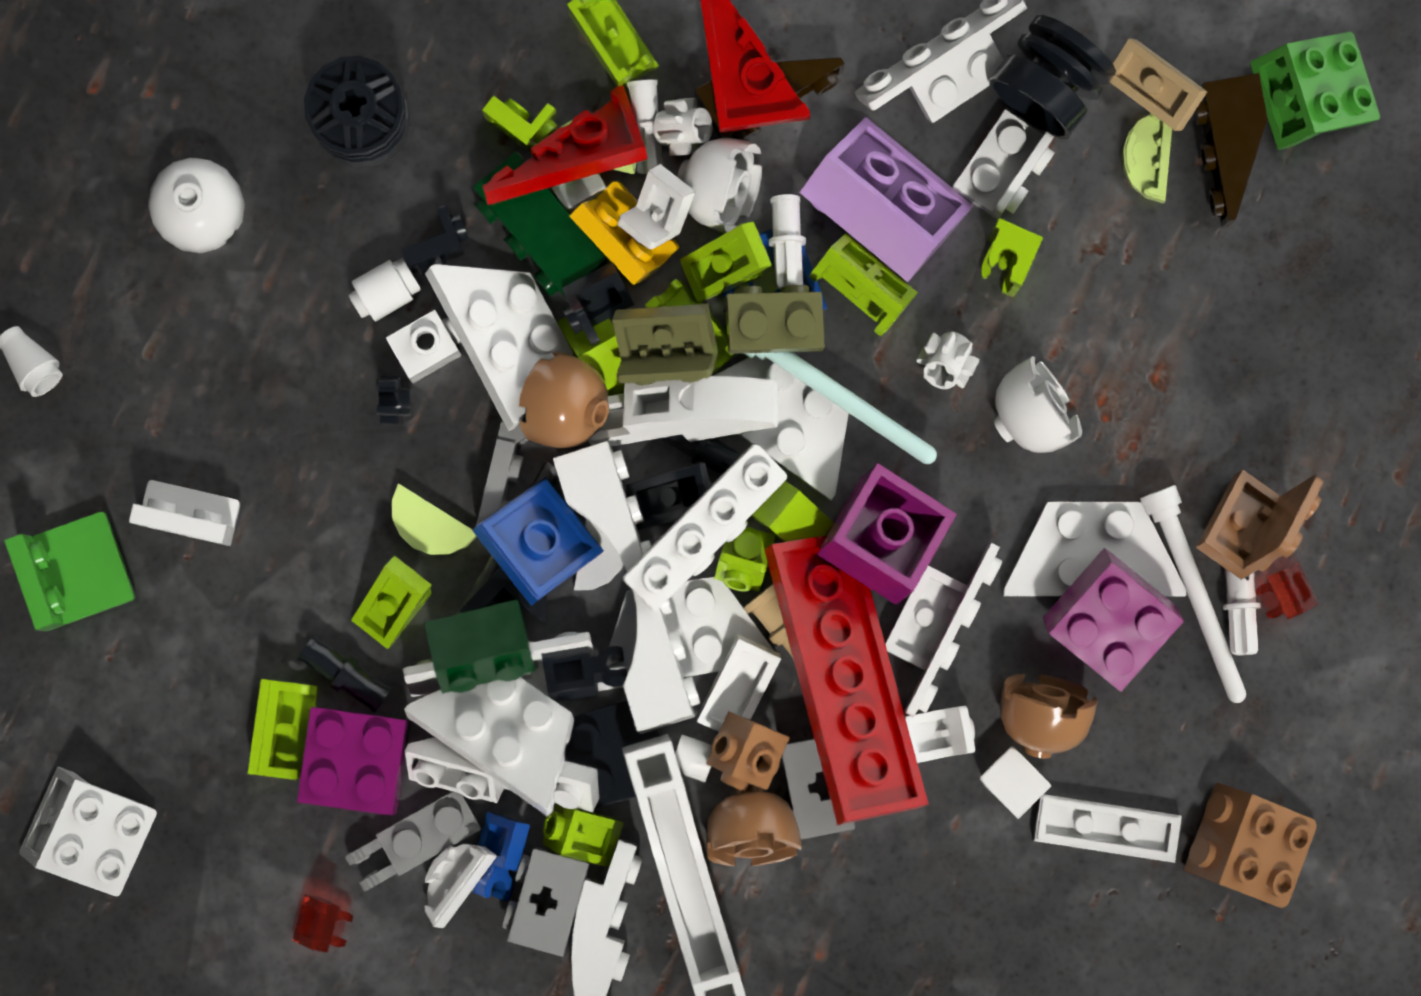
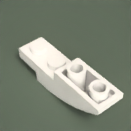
M710 376L696 382L670 380L656 381L649 385L625 383L624 393L608 396L609 414L607 420L588 442L593 446L608 441L612 447L681 434L689 442L774 428L777 427L778 384L775 380L733 376Z
M436 737L409 743L405 749L409 780L416 781L424 787H438L460 793L469 799H483L494 803L498 802L503 789L510 790ZM564 761L562 774L558 776L553 796L554 802L567 809L577 808L593 813L599 800L597 769Z
M619 839L605 882L602 883L588 877L584 881L573 929L571 961L574 996H606L611 980L614 979L620 982L622 980L630 954L622 952L625 940L607 934L610 927L619 930L628 903L619 900L625 882L635 884L643 857L635 855L638 844Z

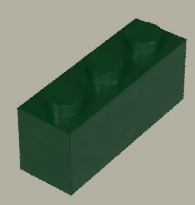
M516 151L473 186L476 195L479 197L473 204L490 225L498 220L506 229L509 235L503 240L520 261L528 256L536 265L539 271L533 276L547 294L551 297L558 292L566 301L567 298L562 290L563 287L608 264V262L591 239L569 217L570 214L548 188L494 204H487L483 185L491 181L492 177L506 166L514 171L525 163V160Z

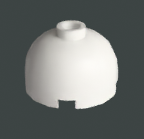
M734 138L711 140L701 145L692 154L690 160L686 159L682 162L677 177L696 191L688 213L701 225L714 231L727 233L738 227L734 224L740 215L750 216L759 192L762 177V166L754 164L753 153L761 154L760 148L755 143Z
M187 158L173 162L162 170L150 188L148 202L153 226L163 239L182 251L204 253L223 246L226 240L241 225L245 205L241 188L227 169L211 160Z
M1031 356L1016 365L1004 376L996 390L995 405L999 415L993 418V422L997 431L1006 442L1014 439L1023 449L1036 453H1047L1061 449L1082 436L1081 423L1077 414L1071 418L1067 416L1065 404L1070 402L1067 394L1043 362L1040 361L1035 364V357Z

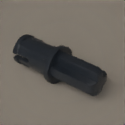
M682 434L660 438L691 456V463L696 464L698 461L705 463L707 467L721 475L742 455L715 438L689 442Z

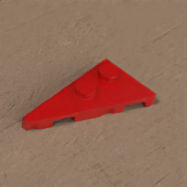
M700 0L719 133L810 120L809 108L805 102L800 100L786 80L783 71L777 63L773 62L766 52V47L744 16L742 17L732 2L730 0Z
M618 86L610 91L612 100L592 114L585 109L574 117L569 125L559 128L531 148L533 157L513 171L510 167L506 166L496 173L491 181L483 185L487 204H494L647 160L645 145L624 86Z

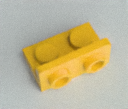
M614 181L596 199L581 203L569 217L622 274L635 285L649 279L679 249V245L672 238L654 249H648L619 227L617 223L620 215L636 207L638 200L620 181Z

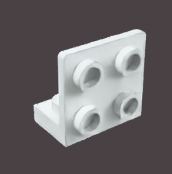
M57 766L18 853L35 868L104 893L119 896L157 812L150 806L89 784L76 773Z

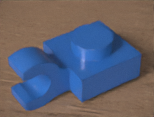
M486 813L478 846L488 848L497 857L473 888V893L489 898L492 887L495 884L492 896L508 902L513 892V881L508 870L518 871L530 828L529 824L501 814Z

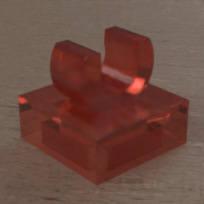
M1299 561L1269 575V581L1263 583L1255 590L1257 596L1266 592H1273L1279 600L1277 607L1266 612L1268 618H1277L1285 613L1287 620L1318 605Z
M304 894L292 940L311 950L328 953L330 945L344 947L347 940L333 935L335 924L339 920L352 922L353 916L339 909V905L328 900Z

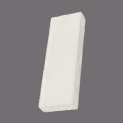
M1043 794L1038 800L1033 841L1175 863L1182 816Z

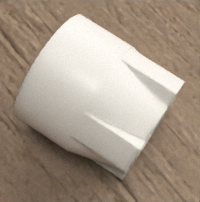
M682 734L675 752L680 773L706 782L711 768L706 762L711 753L712 745Z

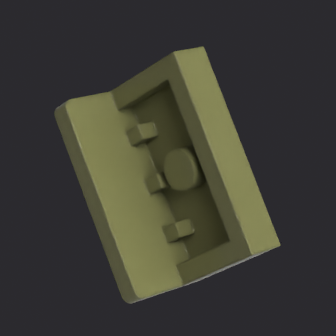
M742 286L735 288L734 294H727L723 301V312L726 313L728 354L819 352L825 348L822 292H809V286H784L781 288V293H762V287Z
M708 304L615 311L612 322L621 357V363L617 371L619 383L649 385L656 381L670 380L696 382L711 376L717 359L718 348Z

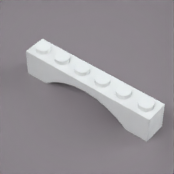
M606 441L553 458L566 503L571 509L591 521L608 538L621 557L626 571H628L652 545L650 540L641 542L636 524L642 523L644 520L636 496L627 497L622 479L629 478L630 476L622 451L613 452L612 447ZM633 591L637 607V640L632 665L623 687L637 732L643 734L696 717L693 706L701 703L693 677L684 678L678 660L686 658L679 632L669 633L664 615L672 613L669 600L659 610L655 611L650 609Z
M668 734L622 747L694 995L746 996L704 859L672 742Z

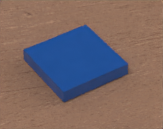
M546 477L472 530L531 606L604 552Z

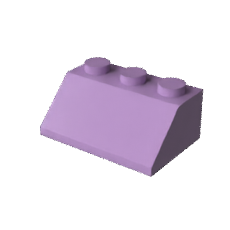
M867 117L825 156L799 192L818 211L826 214L854 240L861 243L883 261L890 270L900 275L907 282L929 260L974 206Z

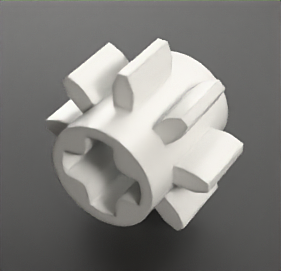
M696 98L664 102L666 111H660L654 120V134L658 143L662 146H669L670 156L693 154L701 146V143L708 142L711 137L712 120L710 114L704 108H697Z
M953 331L944 333L941 337L932 333L917 358L919 364L925 365L923 377L931 385L940 389H949L954 387L955 384L964 388L979 363L977 357L970 356L973 343L969 342L963 335Z

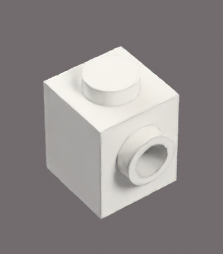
M436 310L386 337L405 373L413 383L462 356L456 346L461 341L449 318L441 320Z

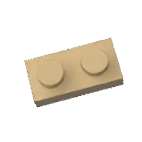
M1128 39L1113 63L1116 73L1110 83L1174 131L1183 130L1207 93L1205 89L1137 39Z

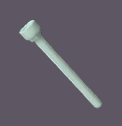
M793 352L744 353L751 359L755 356L762 361L765 357L920 462L931 464L936 460L937 452L935 448Z

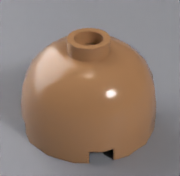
M557 351L552 353L554 357L551 360L540 359L527 376L519 401V406L526 408L527 423L520 420L519 422L520 428L528 440L551 448L564 450L583 445L591 439L606 422L609 414L606 383L595 367L574 356Z
M1025 674L1007 677L1000 700V717L1005 731L1013 741L1024 746L1026 754L1046 759L1050 758L1052 753H1063L1077 747L1084 740L1090 730L1098 703L1096 696L1090 701L1087 699L1088 689L1071 681L1039 674L1038 681L1040 684L1024 682Z
M749 785L746 791L736 788L734 795L724 798L712 809L707 822V859L716 864L736 866L735 857L753 858L751 866L772 864L793 858L797 855V849H802L799 827L790 804L776 794L763 792V788L755 785Z

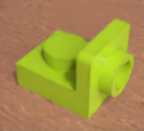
M493 96L482 109L486 120L527 152H530L531 148L558 128V125L554 122L558 116L556 108L549 103L545 105L531 124L527 122L530 114L510 98L503 103Z
M746 527L731 542L725 541L714 579L723 581L724 585L736 591L754 590L759 592L768 564L764 549L774 543L776 535Z
M554 803L553 811L549 816H546L543 824V845L560 856L610 867L624 822L615 817L577 808L567 809Z

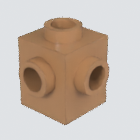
M728 711L719 734L713 740L711 753L706 764L722 771L720 781L730 786L746 791L750 783L768 790L773 776L779 769L780 759L790 737Z

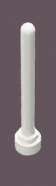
M1176 485L1141 497L1140 500L1147 516L1152 515L1154 523L1159 522L1228 699L1233 703H1240L1246 697V690L1177 515L1181 511L1178 504L1182 503Z

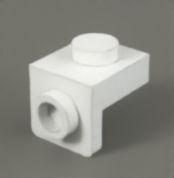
M660 164L648 171L636 207L621 214L617 224L637 242L643 244L648 249H654L680 234L696 191Z
M966 706L915 714L914 717L905 716L917 763L975 752V727L972 719L969 717Z

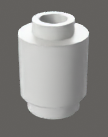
M402 257L393 263L389 259L351 281L355 290L349 293L348 296L362 319L371 315L372 319L376 322L414 300L412 295L420 291L421 288Z

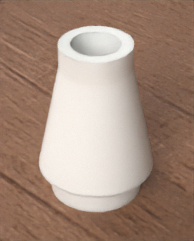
M19 326L11 327L0 335V349L3 351L22 391H28L31 396L37 397L47 393L58 384L62 378V372L58 369L59 361L28 337Z

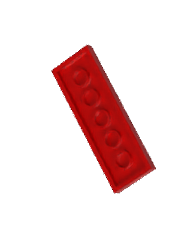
M825 535L776 543L764 550L838 826L918 809L928 805V800L871 590L817 555L818 550L827 537Z

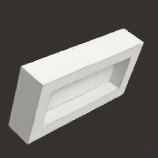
M737 634L696 716L697 722L719 732L728 711L750 720L781 660L780 653Z

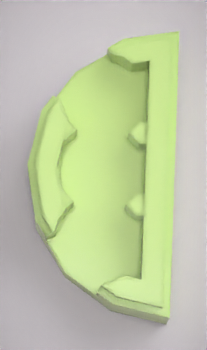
M1150 113L1148 116L1140 119L1126 135L1121 151L1122 168L1132 188L1146 199L1164 203L1166 201L1172 128Z
M398 483L392 498V520L399 535L412 548L429 555H447L466 548L477 537L471 528Z

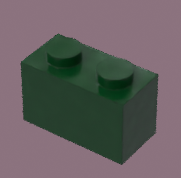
M518 599L424 622L434 672L442 694L448 692H468L477 685L497 680L512 681L520 678L525 673L535 671Z

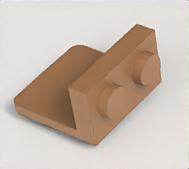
M1242 469L1233 475L1196 548L1241 580L1257 570L1265 571L1274 560L1281 556L1284 558L1289 557L1299 546L1303 537L1299 530L1303 522L1309 519L1320 505L1321 497L1318 496V493L1324 481L1318 476L1313 475L1280 496Z
M1216 782L1183 871L1279 908H1284L1289 904L1316 831V822L1310 817L1254 794Z

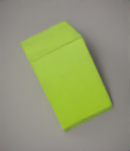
M566 317L557 321L576 358L593 365L601 374L606 383L608 396L623 393L625 383H619L617 378L621 357L614 326L610 319L593 327L600 339V342L591 345L584 331L575 335Z
M784 481L751 515V517L772 534L776 535L782 542L824 536L834 524L800 490L787 481Z

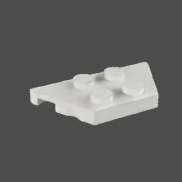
M438 264L430 266L425 274L506 428L508 431L515 429L520 423L519 420L521 421L526 415V408L519 406V401L527 376L540 359L551 360L554 357L553 352L558 351L572 356L573 352L531 273Z
M757 356L753 359L749 357L714 375L775 380L778 384L777 427L739 433L738 435L752 445H759L775 462L831 501L836 495L849 413L766 357L763 361Z
M1046 502L1003 588V597H1061L1104 547L1165 597H1185L1186 588L1149 515L1147 516L1142 502Z
M714 577L689 580L669 599L672 613L666 614L664 617L669 633L679 632L685 650L686 658L678 660L683 677L719 672L737 634L773 650L729 587L724 585L723 581L716 580ZM633 590L626 591L609 646H620L623 648L624 662L613 663L608 668L613 670L626 668L627 675L632 665L637 640V607ZM603 682L597 684L598 691L623 687V685L618 687H612L604 684Z
M518 678L512 681L497 680L477 685L474 689L463 693L448 692L442 694L440 689L408 704L404 709L407 718L546 816L551 814L554 807L553 796L557 779L562 774L565 761V746L570 740L574 724L573 715L566 708L522 678Z

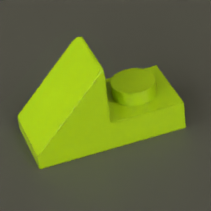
M754 221L739 225L680 259L697 303L759 279L763 276V270L772 265Z
M394 556L382 569L351 621L386 649H389L432 594L430 590L432 585Z

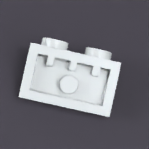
M1005 109L952 188L997 220L1005 209L1014 214L1029 190L1022 186L1028 175L1033 171L1040 176L1055 152L1049 149L1048 146L1054 136L1048 131L1043 135Z
M150 480L147 483L142 506L133 504L129 523L231 547L241 504L237 499Z

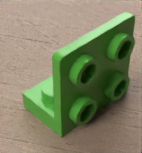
M1352 32L1287 43L1250 62L1253 74L1259 73L1267 118L1278 150L1293 147L1321 133L1368 124L1380 119L1374 94Z
M104 512L92 514L34 536L20 534L4 540L35 630L50 631L135 599V593L108 516Z

